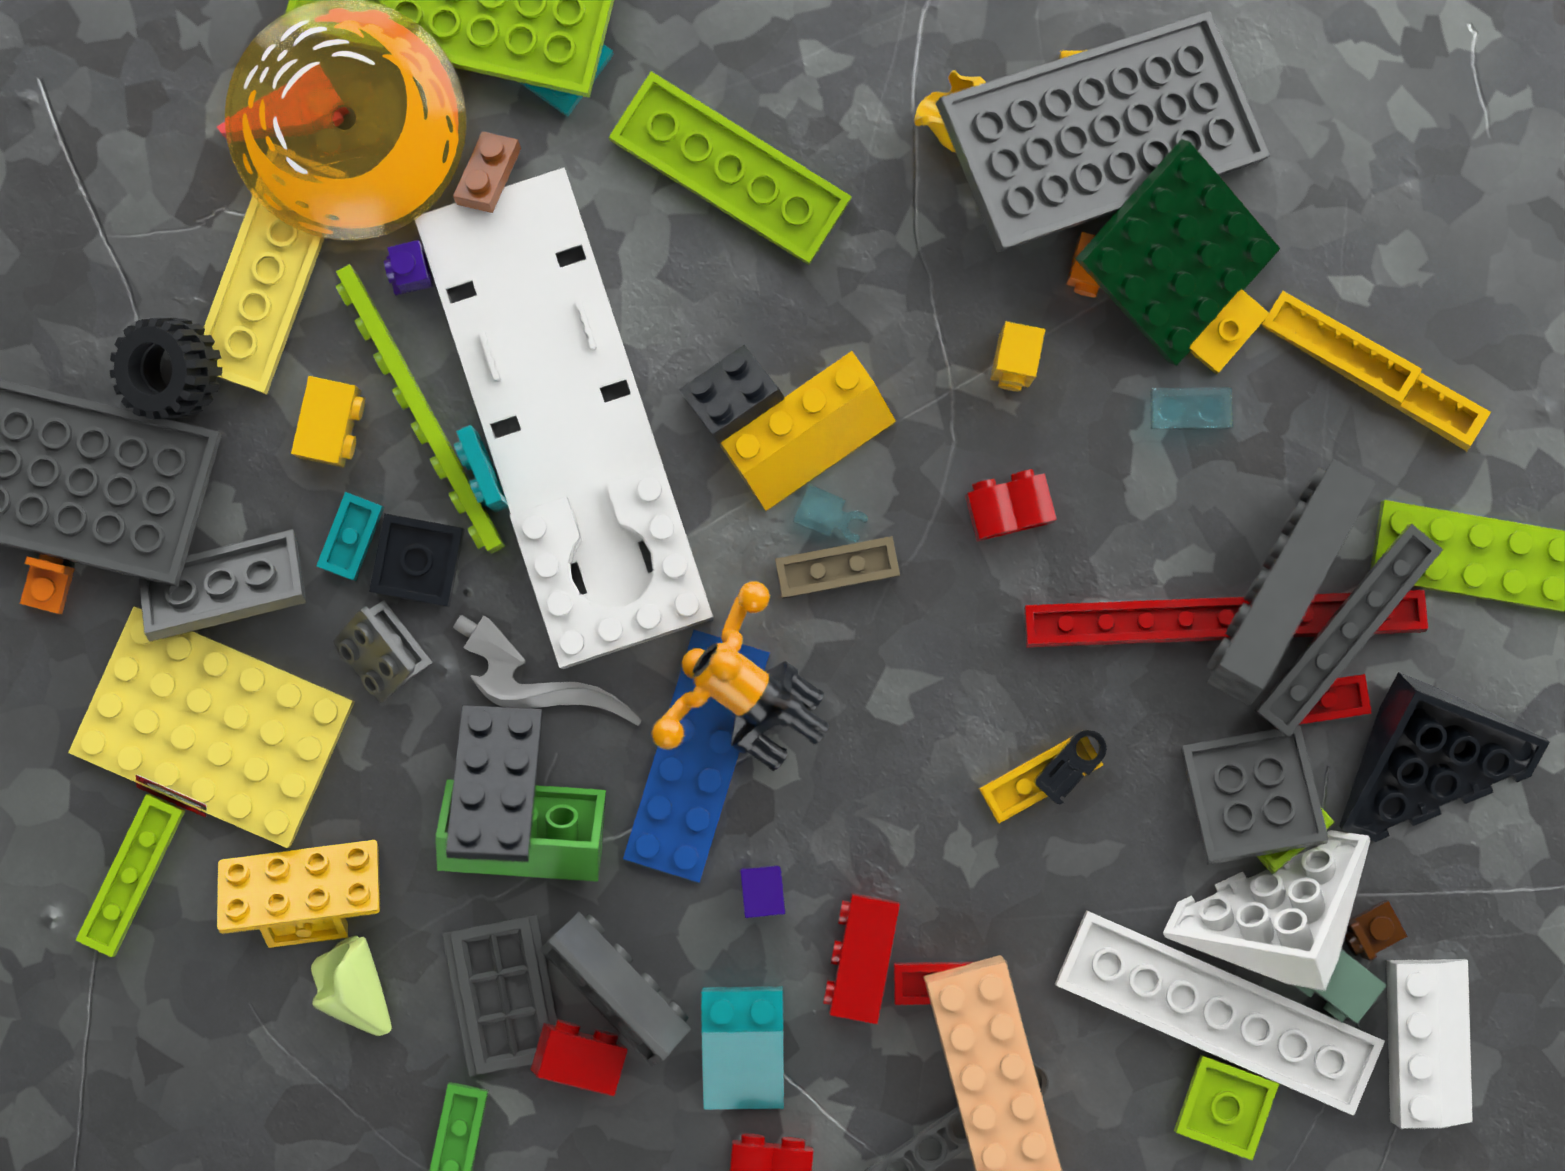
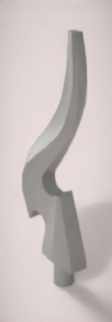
M460 615L454 624L453 629L469 638L463 648L485 657L489 663L488 670L484 675L480 677L471 675L470 677L485 697L501 707L530 709L556 705H587L613 712L637 726L641 723L642 720L626 704L596 686L580 682L517 683L514 678L515 670L525 665L526 660L492 620L483 616L477 625L463 615Z

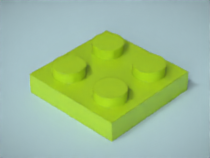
M1200 1054L1174 1131L1253 1161L1279 1083Z

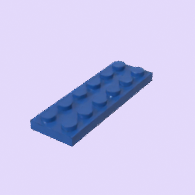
M693 629L687 652L694 648L706 650L712 644L723 643L722 638ZM742 644L738 652L765 671L770 652ZM682 668L669 709L682 695L692 692L696 687L694 680L689 678ZM711 696L704 705L692 708L680 721V724L683 726L684 737L677 747L665 750L657 746L623 857L624 860L699 883L740 753L731 746L735 713Z

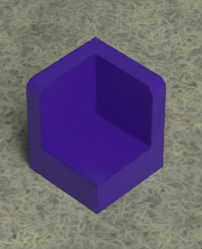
M780 866L741 868L745 918L785 914Z

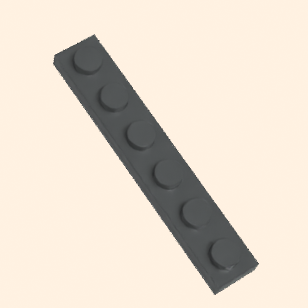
M1408 524L1255 711L1281 733L1289 737L1443 549L1413 524Z

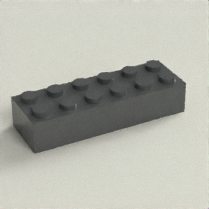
M1335 459L1330 462L1326 470L1320 467L1317 468L1299 498L1302 501H1299L1281 531L1287 537L1282 534L1280 535L1262 565L1269 570L1262 569L1244 598L1250 605L1248 606L1243 603L1228 626L1225 634L1230 636L1231 639L1224 638L1207 664L1206 668L1213 671L1207 681L1208 684L1248 706L1264 690L1377 483L1376 481Z

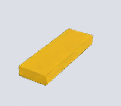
M1073 736L978 788L998 824L1048 797L1035 786L1034 779ZM1087 736L1078 741L1076 751L1080 758L1091 760L1097 756ZM1102 761L1099 763V765H1098L1094 770H1096V769L1100 768L1101 766H1103Z

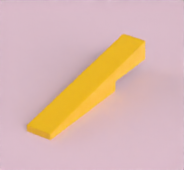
M1284 291L1281 292L1270 310V314L1262 323V327L1466 452L1491 414L1489 410L1421 373L1422 368Z

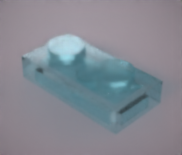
M1232 387L1152 388L1150 390L1151 430L1231 429L1233 427Z

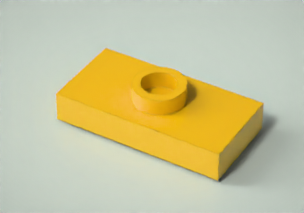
M1241 289L1191 344L1190 353L1217 375L1270 313Z

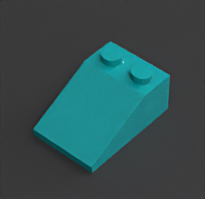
M783 986L703 987L701 991L704 1110L784 1109Z

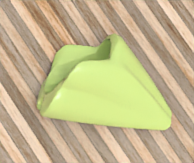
M357 935L346 938L337 943L331 951L314 960L311 965V972L316 984L317 994L313 998L312 1005L316 1009L375 1036H381L391 1031L392 1026L386 1001L366 938H359Z

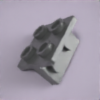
M384 600L370 609L364 607L359 610L333 640L341 658L353 667L362 679L365 689L374 695L380 703L387 700L400 686L426 670L433 663Z

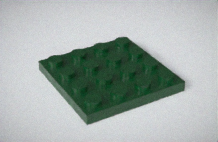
M1181 139L1075 259L1169 363L1177 366L1191 351L1190 346L1217 317L1238 291L1246 289L1281 248L1194 145L1188 140Z

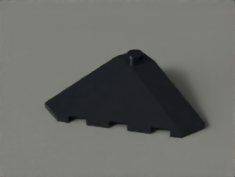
M1398 672L1379 708L1339 827L1350 833L1367 835L1374 842L1390 836L1387 828L1409 820L1412 826H1415L1441 815L1439 807L1459 798H1461L1464 804L1470 803L1493 793L1492 784L1511 776L1516 782L1531 777L1550 742L1546 738L1433 685Z

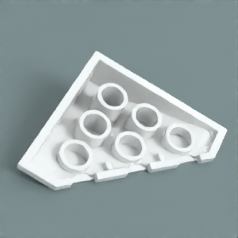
M1330 830L1327 832L1329 838L1327 844H1321L1297 854L1273 875L1268 869L1249 878H1246L1244 872H1240L1215 884L1217 893L1195 903L1191 895L1177 902L1163 932L1164 936L1167 939L1286 984L1325 991L1339 959L1369 848L1370 838L1367 835Z

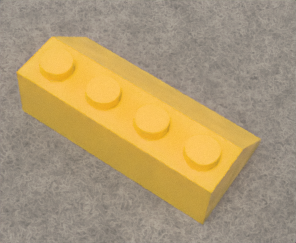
M853 351L785 396L784 400L720 443L721 448L765 511L771 509L896 422L876 384Z

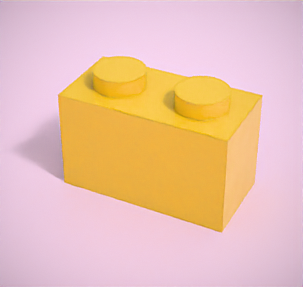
M1006 321L999 333L990 380L999 381V388L1019 392L1022 390V386L1029 387L1037 375L1045 329Z
M308 376L291 454L297 458L344 468L346 459L351 460L355 452L356 436H352L355 420L360 421L364 412L365 398L360 397L361 390L355 385Z

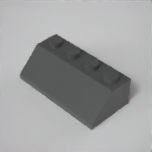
M578 912L540 950L651 1066L663 1061L691 1030L685 1023L689 1019L688 1016L676 1003L671 1002L668 1005L657 994L661 989L647 973L644 972L640 976L630 965L633 959L624 948L617 943L613 947L602 936L605 932L604 928L594 917L589 914L584 917Z

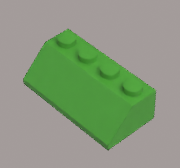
M447 779L435 837L437 871L598 882L603 845L606 790L536 785L529 862L447 858L446 855L454 780Z

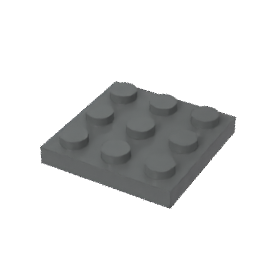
M1298 725L1289 737L1285 736L1278 729L1182 746L1181 753L1207 865L1327 844L1329 838L1301 725Z

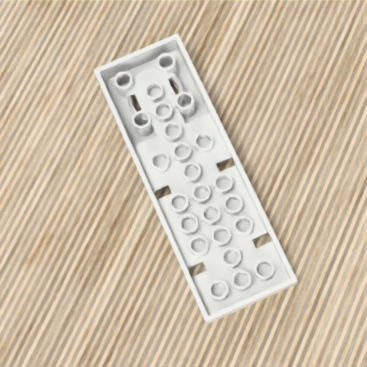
M565 167L504 187L493 213L454 203L414 216L511 513L512 525L559 668L566 669L713 620L714 617ZM582 245L586 260L560 268L556 254ZM472 281L477 295L452 303L447 289ZM627 380L631 392L630 395L604 402L600 388ZM517 416L521 430L496 438L492 424ZM640 541H644L651 553L652 569H654L652 572L648 573L638 544ZM578 563L587 591L586 594H580L573 582L571 564Z

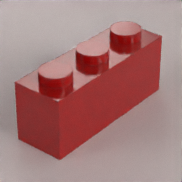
M851 893L850 902L842 900L838 924L845 925L842 941H834L830 964L838 965L835 981L827 980L823 1004L830 1005V1016L878 1025L899 913V902Z

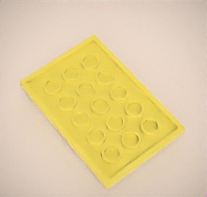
M133 606L68 753L285 848H291L355 701L194 631L149 642L144 634L142 609ZM136 775L206 804L207 811L136 781Z

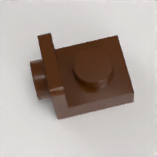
M1384 900L1350 918L1347 926L1348 933L1345 934L1344 939L1354 956L1360 954L1363 959L1371 961L1377 957L1376 953L1408 936L1389 901Z

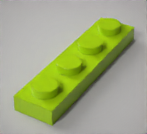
M151 794L145 795L76 941L111 958L116 956L182 820L185 810Z

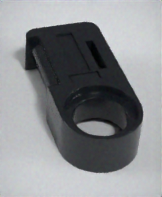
M1092 730L1076 733L1035 777V786L1043 791L1055 804H1063L1064 802L1060 797L1063 796L1065 798L1084 777L1082 773L1089 775L1104 759L1107 751L1104 738ZM1086 736L1094 738L1099 746L1097 756L1091 760L1080 758L1076 751L1078 741Z

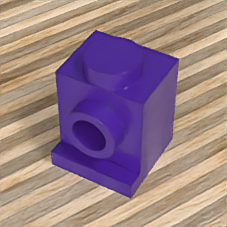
M419 240L387 247L389 256H385L384 266L388 281L392 283L395 296L434 287L427 256Z

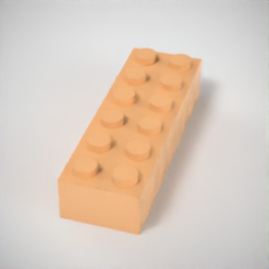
M999 955L923 976L975 1171H1061L1004 958Z

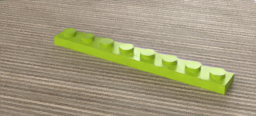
M350 264L337 270L336 273L341 283L335 285L346 306L351 304L355 306L360 317L355 319L354 322L365 341L371 338L374 341L379 352L373 354V357L384 376L389 373L392 374L397 384V387L393 388L392 392L403 410L411 409L416 419L415 422L411 423V427L422 445L427 442L430 444L435 454L434 457L430 458V462L441 480L445 477L449 479L454 491L448 494L459 514L464 512L468 514L473 526L467 529L478 549L485 546L491 554L504 548L503 540L485 507L477 502L466 472L356 270Z

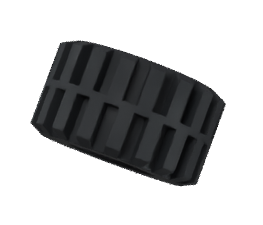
M141 319L136 321V325H129L123 330L125 337L117 338L114 344L118 348L117 352H111L110 361L114 362V370H110V377L116 379L117 384L113 386L116 395L122 394L124 396L121 401L126 408H133L134 414L147 416V419L189 417V415H196L203 411L202 406H209L214 400L210 394L211 392H218L220 387L216 379L217 376H222V367L217 366V360L221 359L219 350H213L212 346L215 341L211 335H204L205 328L201 325L192 324V320ZM165 350L172 362V377L168 386L164 383L160 373V361Z

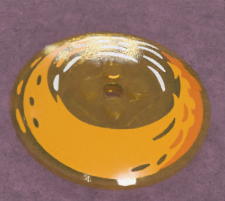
M322 0L287 12L275 19L252 40L237 63L229 83L225 105V131L230 154L238 174L252 195L270 213L295 229L313 236L332 240L358 241L387 235L407 226L427 212L439 200L452 181L462 158L467 129L466 107L460 81L453 65L443 49L425 29L400 12L381 4L365 0ZM342 107L351 108L356 114L355 124L347 130L337 128L333 121L335 112Z

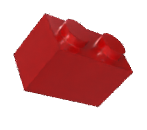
M557 1020L556 1026L544 1023L530 1070L538 1078L615 1096L628 1051L621 1042H618L619 1036L599 1029H595L594 1035L579 1032L580 1025L564 1020Z

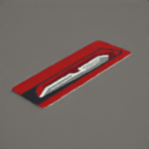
M136 775V781L207 811L206 804ZM136 783V787L145 792L207 817V813Z

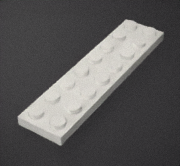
M1087 910L1055 982V985L1353 1116L1385 1042L1378 1037L1346 1023H1341L1330 1016Z

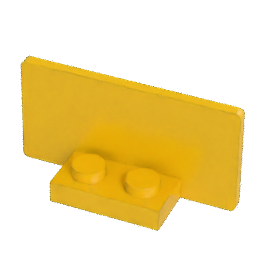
M376 840L229 858L218 862L217 928L221 934L260 929L268 948L348 938L346 918L380 912L379 847Z

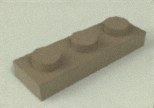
M893 536L775 558L782 599L900 576Z

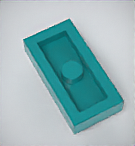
M345 492L316 566L356 581L385 507Z

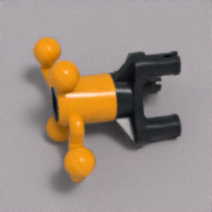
M751 581L740 588L722 630L721 638L723 643L712 644L706 650L694 648L683 656L681 662L683 672L694 680L696 687L692 692L682 695L663 717L654 724L652 737L660 748L665 750L673 749L682 742L684 730L680 721L692 708L704 705L710 696L735 713L731 746L742 754L748 752L772 771L777 770L782 765L788 752L786 748L781 747L763 733L766 730L777 725H782L783 727L789 725L807 738L813 745L823 739L824 735L818 731L821 729L827 732L829 723L820 719L811 711L818 707L823 699L824 692L799 676L798 669L786 661L764 671L738 652L743 643V637L739 630L746 613H758L768 606L770 595L769 590L764 584Z

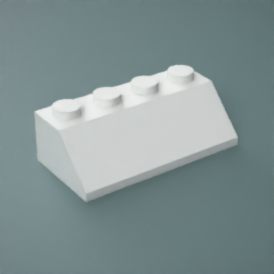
M1386 960L1390 1122L1400 1128H1444L1472 1122L1468 960Z

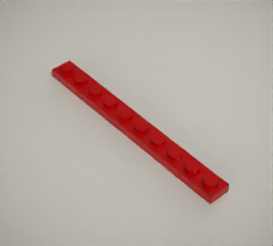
M1409 590L1374 634L1426 632L1428 630L1425 590ZM1351 593L1315 594L1292 637H1316ZM1245 597L1025 605L1026 648L1223 640L1224 638L1230 640L1231 637L1225 634L1228 626L1242 604L1245 603L1249 606L1250 603L1244 600Z

